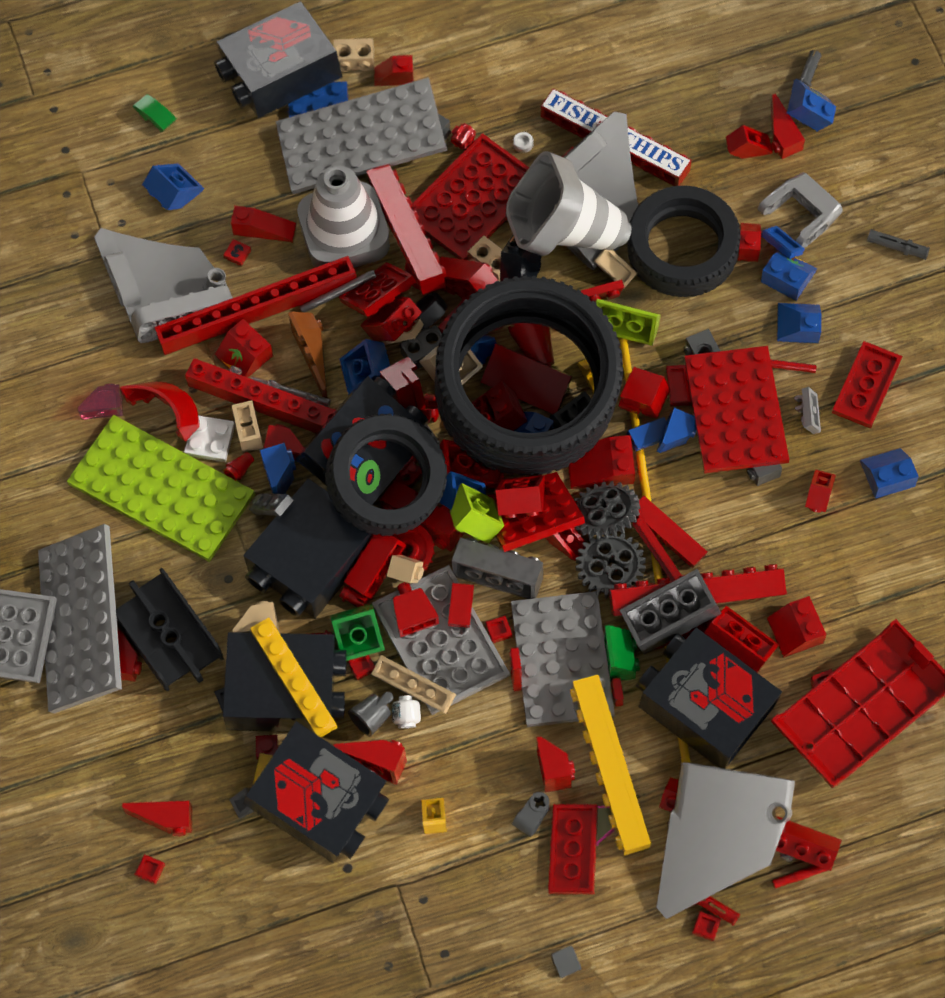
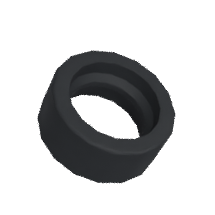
M437 292L426 295L415 304L422 312L416 319H420L424 324L421 330L433 325L447 310V303Z

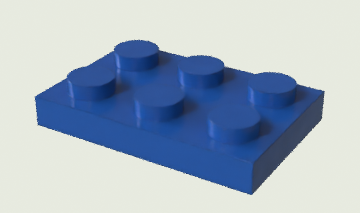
M347 81L332 82L289 103V117L348 101Z

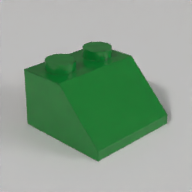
M372 603L330 615L339 650L347 651V661L385 650Z
M610 625L605 626L604 642L610 682L615 678H621V681L636 679V672L640 671L639 659L634 658L637 644L635 639L631 637V631Z

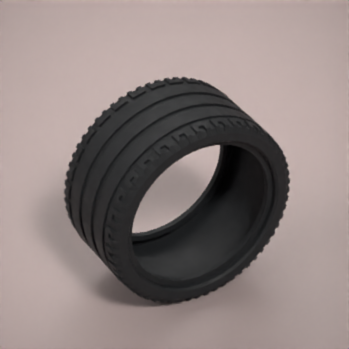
M515 276L510 279L505 278L501 282L499 280L495 281L493 284L486 285L484 289L480 288L477 292L470 295L469 300L465 299L456 309V313L452 314L438 344L435 369V399L440 418L444 422V427L450 437L454 438L455 444L462 451L465 450L467 455L473 458L474 461L477 463L480 461L483 466L494 471L496 469L500 470V473L519 474V476L549 474L553 470L559 471L568 467L571 462H577L596 445L606 431L620 393L623 378L622 351L619 349L620 343L616 331H613L612 323L608 320L607 315H603V310L594 301L591 302L589 300V296L584 295L579 289L576 291L573 289V286H568L562 281L560 283L555 282L556 279H546V277L541 279L537 278V276H522V278H518ZM515 323L539 324L562 333L580 349L589 364L594 383L593 398L575 419L551 431L521 433L494 424L485 418L470 402L462 386L459 374L464 357L480 338L499 327Z

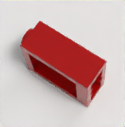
M395 297L394 301L383 305L376 314L369 316L360 326L373 341H396L422 312L410 297Z

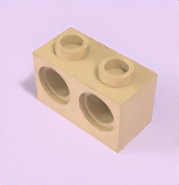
M373 38L334 40V48L337 51L341 71H366L374 69Z
M483 236L468 251V260L487 263L492 268L494 276L500 282V269H495L494 267L500 266L502 249Z
M252 400L232 405L242 452L263 448Z

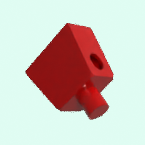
M407 582L397 586L400 595L393 598L400 638L439 624L438 614L422 588L412 590L410 583Z

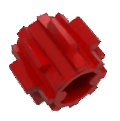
M461 123L459 127L456 125L451 131V143L455 147L465 150L467 146L469 147L475 141L476 131L466 123Z

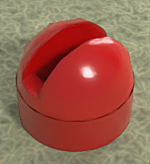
M438 408L422 410L428 419L427 423H430V418H432L433 423L438 420Z

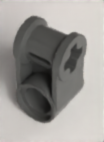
M543 792L534 793L516 815L512 825L529 837H532L549 811L548 796ZM543 801L544 807L539 806L538 808H536V802L539 803Z

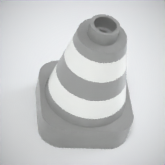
M548 151L538 155L512 191L507 202L506 216L518 247L540 256H546L551 253L556 245L613 250L618 245H624L631 235V225L627 222L626 214L579 180L575 168L569 159Z
M332 166L322 171L318 176L314 192L305 196L300 201L297 209L300 228L313 266L316 268L349 256L353 268L384 258L390 248L389 231L373 187L359 181L356 174L344 166Z

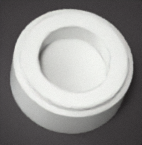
M526 132L516 134L513 138L514 149L520 153L529 152L533 147L532 136Z

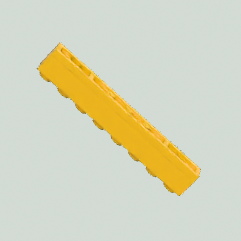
M599 675L573 681V689H570L573 702L577 701L579 707L576 710L579 723H584L583 737L585 743H590L592 749L589 752L592 765L596 764L597 766L596 780L599 786L603 785L605 793L602 794V799L605 807H609L611 815L608 818L611 828H616L618 834L615 837L618 850L622 849L624 855L649 849L651 846L649 835Z

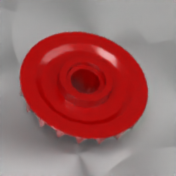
M419 525L405 533L393 534L394 537L406 544L401 555L422 561V568L427 570L428 565L432 563V556L435 554V544L428 530ZM413 547L411 555L408 556L407 552L409 548Z

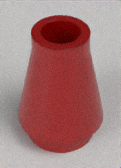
M245 452L243 455L225 465L226 468L223 470L224 474L235 481L241 480L254 462L253 456Z

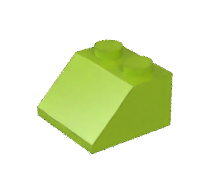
M463 483L459 485L451 511L455 529L461 533L465 532L478 541L482 540L489 544L504 527L501 516H498V507L495 499Z

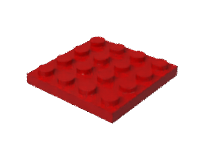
M557 472L545 475L544 508L542 512H539V515L526 516V513L517 514V517L504 518V515H501L504 527L495 537L502 550L507 552L585 524V519ZM495 493V494H492V495H487V496H489V497L495 499V502H496V505H497L496 493Z

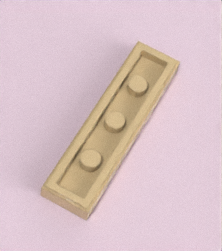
M382 655L371 675L445 714L456 696L455 693Z

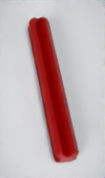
M637 518V522L632 523L633 527L664 573L670 578V581L677 580L678 576H682V574L644 518Z

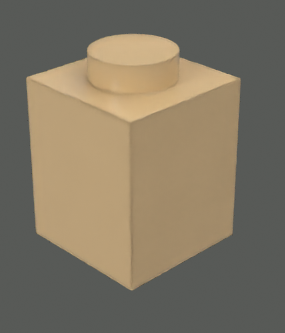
M392 555L387 576L407 583H418L424 572L422 568L423 562L403 555Z

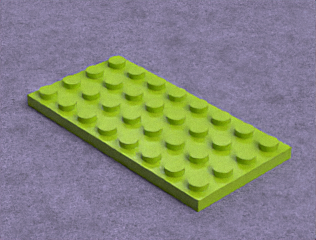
M115 415L111 417L67 480L68 485L208 562L212 560L255 496V491Z

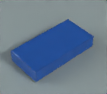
M778 226L762 231L761 237L788 259L803 254L804 247Z
M664 417L627 431L626 434L631 435V442L635 451L660 442L667 423Z

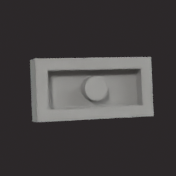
M809 387L802 388V395L794 397L797 402H802V404L795 407V409L803 413L801 421L804 428L812 434L820 433L818 394Z

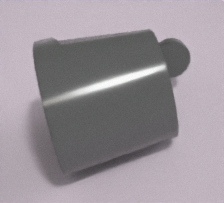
M385 692L380 698L376 694H371L359 704L353 706L348 711V715L362 733L371 737L391 716L387 704L393 700V695L390 692Z

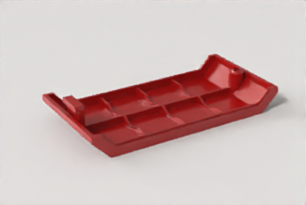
M895 619L877 637L783 713L776 715L771 720V723L828 785L834 788L945 696V670L934 659V656L920 641H917Z

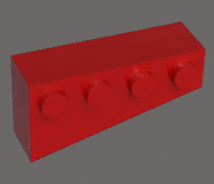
M452 257L440 258L439 266L443 265L447 273V277L444 278L446 287L440 290L452 295L457 294L464 300L468 299L471 294L477 292L480 288L484 289L486 285L498 281L492 273V268L485 262L455 259Z
M394 480L380 498L381 508L386 510L402 508L412 502L418 495V492ZM444 505L441 507L436 506L430 516L420 524L428 530L437 547L442 550L447 549L450 552L465 533L455 529L450 509Z

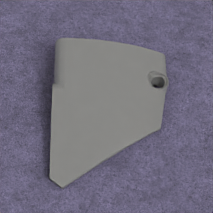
M613 112L568 152L564 158L572 162L579 180L622 210L627 216V222L630 223V219L638 207L631 164L627 116L623 113ZM618 245L613 251L618 250L620 246ZM566 246L591 270L597 267L593 260L602 251L601 249Z
M101 228L94 236L121 306L125 307L140 343H147L158 339L154 328L156 326L233 298L225 281V272L220 268H214L200 248L154 242Z
M695 763L681 764L676 804L670 816L657 909L666 919L771 865L785 824L792 817L791 805L795 785L794 780ZM778 807H782L785 811V816L781 820L775 815Z

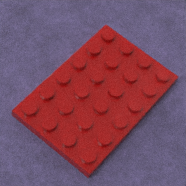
M482 133L412 203L413 208L411 209L412 211L416 210L419 217L418 223L423 224L427 236L456 258L468 260V251L483 236L489 238L507 220L506 207L508 199L529 167Z
M768 346L686 355L684 361L704 473L789 463L790 459Z

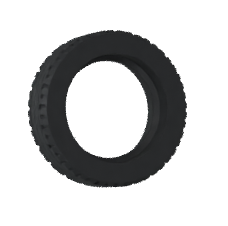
M682 185L664 188L645 198L636 208L630 219L631 235L627 241V253L633 270L637 272L636 275L647 286L657 290V292L674 297H694L716 289L717 286H720L730 276L736 265L741 237L737 217L722 198L708 190ZM678 216L692 217L706 223L714 230L718 236V249L712 258L702 264L689 267L675 266L664 262L652 252L648 241L650 231L658 223L668 218Z
M392 414L368 416L348 427L335 443L326 465L325 481L328 486L327 492L337 512H340L341 516L348 523H352V526L355 528L357 527L361 531L365 530L366 533L374 535H398L419 526L430 516L440 502L447 482L446 460L437 440L431 436V433L426 428L421 427L414 420L396 414L394 416ZM383 440L397 443L411 452L418 461L422 470V485L418 495L408 505L395 510L377 508L363 500L353 488L350 480L352 459L361 447L372 441Z

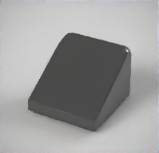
M244 788L230 799L239 819L255 812L243 804L251 788Z
M572 945L551 954V959L560 978H564L582 969Z

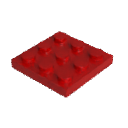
M386 262L374 270L376 278L338 296L342 304L364 316H372L383 305L394 301L397 295L408 291L411 285L417 282L414 276Z

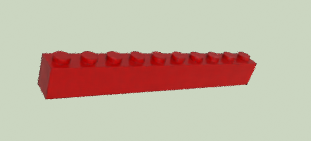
M345 256L154 328L163 353L167 355L227 333L242 319L251 324L310 302L355 279L356 272L349 256Z

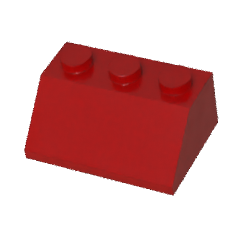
M725 606L721 611L722 614L716 616L704 634L758 673L779 644L731 608Z

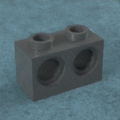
M436 325L422 330L416 338L400 343L402 356L404 358L409 357L417 366L416 370L423 367L419 361L439 346L442 333ZM431 340L437 341L434 344L428 343ZM418 350L417 353H411L410 351Z

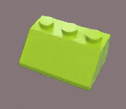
M597 299L596 305L603 310V315H607L608 320L613 325V331H616L617 337L653 345L659 328L661 314Z

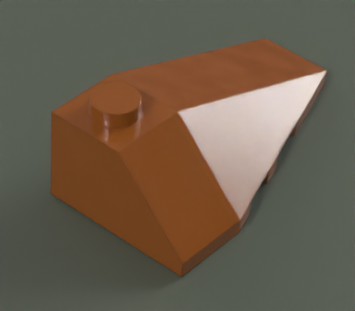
M291 311L288 313L292 334L322 397L328 398L321 331H324L320 319H315L313 313Z

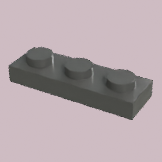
M262 493L253 499V505L249 510L254 515L281 516L294 500L288 494Z

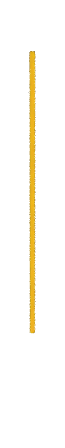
M620 339L619 343L622 351L626 384L632 368L627 339ZM630 412L632 429L639 427V415ZM644 449L635 451L642 497L645 496L651 501ZM651 553L654 580L657 583L658 578H663L662 568ZM678 737L681 762L691 763L688 744Z

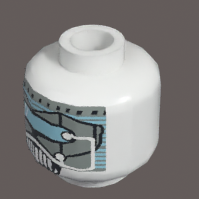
M400 696L399 701H395L392 704V722L398 725V728H415L416 724L421 721L420 703L412 700V696Z

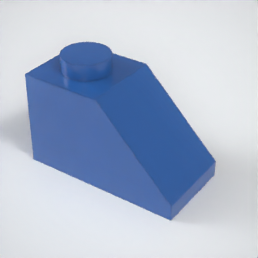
M674 408L668 416L656 452L662 453L686 444L690 437L694 438L697 432L694 416Z

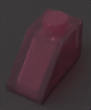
M109 383L104 386H98L78 407L81 420L107 418L113 415L123 416V400L119 384Z

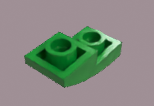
M148 94L132 106L145 121L149 119L161 133L177 120L165 106Z

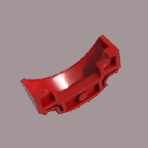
M145 382L120 387L125 400L132 406L137 404L136 401L143 400V402L148 404L154 397L170 406L176 416V434L185 442L200 427L198 411L194 401L187 392L178 386L166 382Z

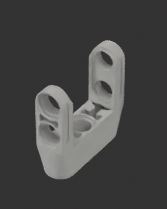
M804 172L785 181L758 206V211L763 215L773 213L789 198L794 197L815 216L816 219L804 228L796 239V242L804 248L824 233L843 212L840 203Z

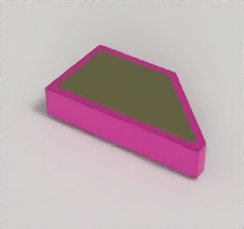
M598 806L597 846L615 831V828L612 829L608 816L611 815L609 807Z

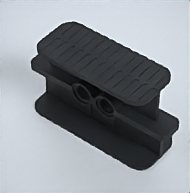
M160 568L161 574L140 588L134 580L129 582L136 596L116 609V618L119 626H121L126 636L136 647L160 684L163 685L166 691H169L168 686L188 672H191L198 683L202 682L203 678L199 671L218 658L221 661L224 660L219 645L203 625V622L200 621L195 611L192 610L165 570ZM157 621H165L163 625L155 626ZM170 637H177L174 642H167Z

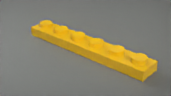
M270 617L251 627L250 631L312 731L319 737H323L337 729V724Z

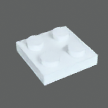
M198 416L200 427L187 440L184 453L195 458L226 462L235 422Z

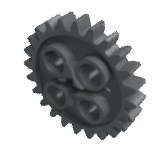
M613 481L609 485L602 482L600 487L594 484V489L591 490L587 487L586 494L580 492L581 498L574 499L585 519V524L576 526V530L581 531L583 536L588 533L590 539L594 535H596L597 540L602 535H605L606 539L609 538V534L617 537L618 531L625 533V527L632 528L630 522H637L636 516L640 515L639 509L641 508L637 494L635 495L634 490H630L628 485L623 487L621 482L614 486Z
M622 533L620 537H614L613 534L609 535L608 539L605 538V535L601 536L599 540H597V537L596 539L592 537L591 539L589 538V544L583 542V549H578L579 557H576V563H578L576 571L580 572L578 573V579H584L582 586L589 584V592L596 589V595L599 596L603 592L605 599H607L609 595L608 589L614 588L613 584L627 583V586L635 585L638 579L643 580L644 574L641 572H645L646 566L643 564H645L646 558L641 557L643 550H637L639 543L632 544L633 537L626 540L625 533ZM605 548L608 549L610 552L608 554H602L600 550ZM626 556L630 560L628 562H623L620 560V558ZM593 567H599L602 569V571L596 573L593 572L591 569ZM613 575H619L622 577V579L613 580L611 577Z

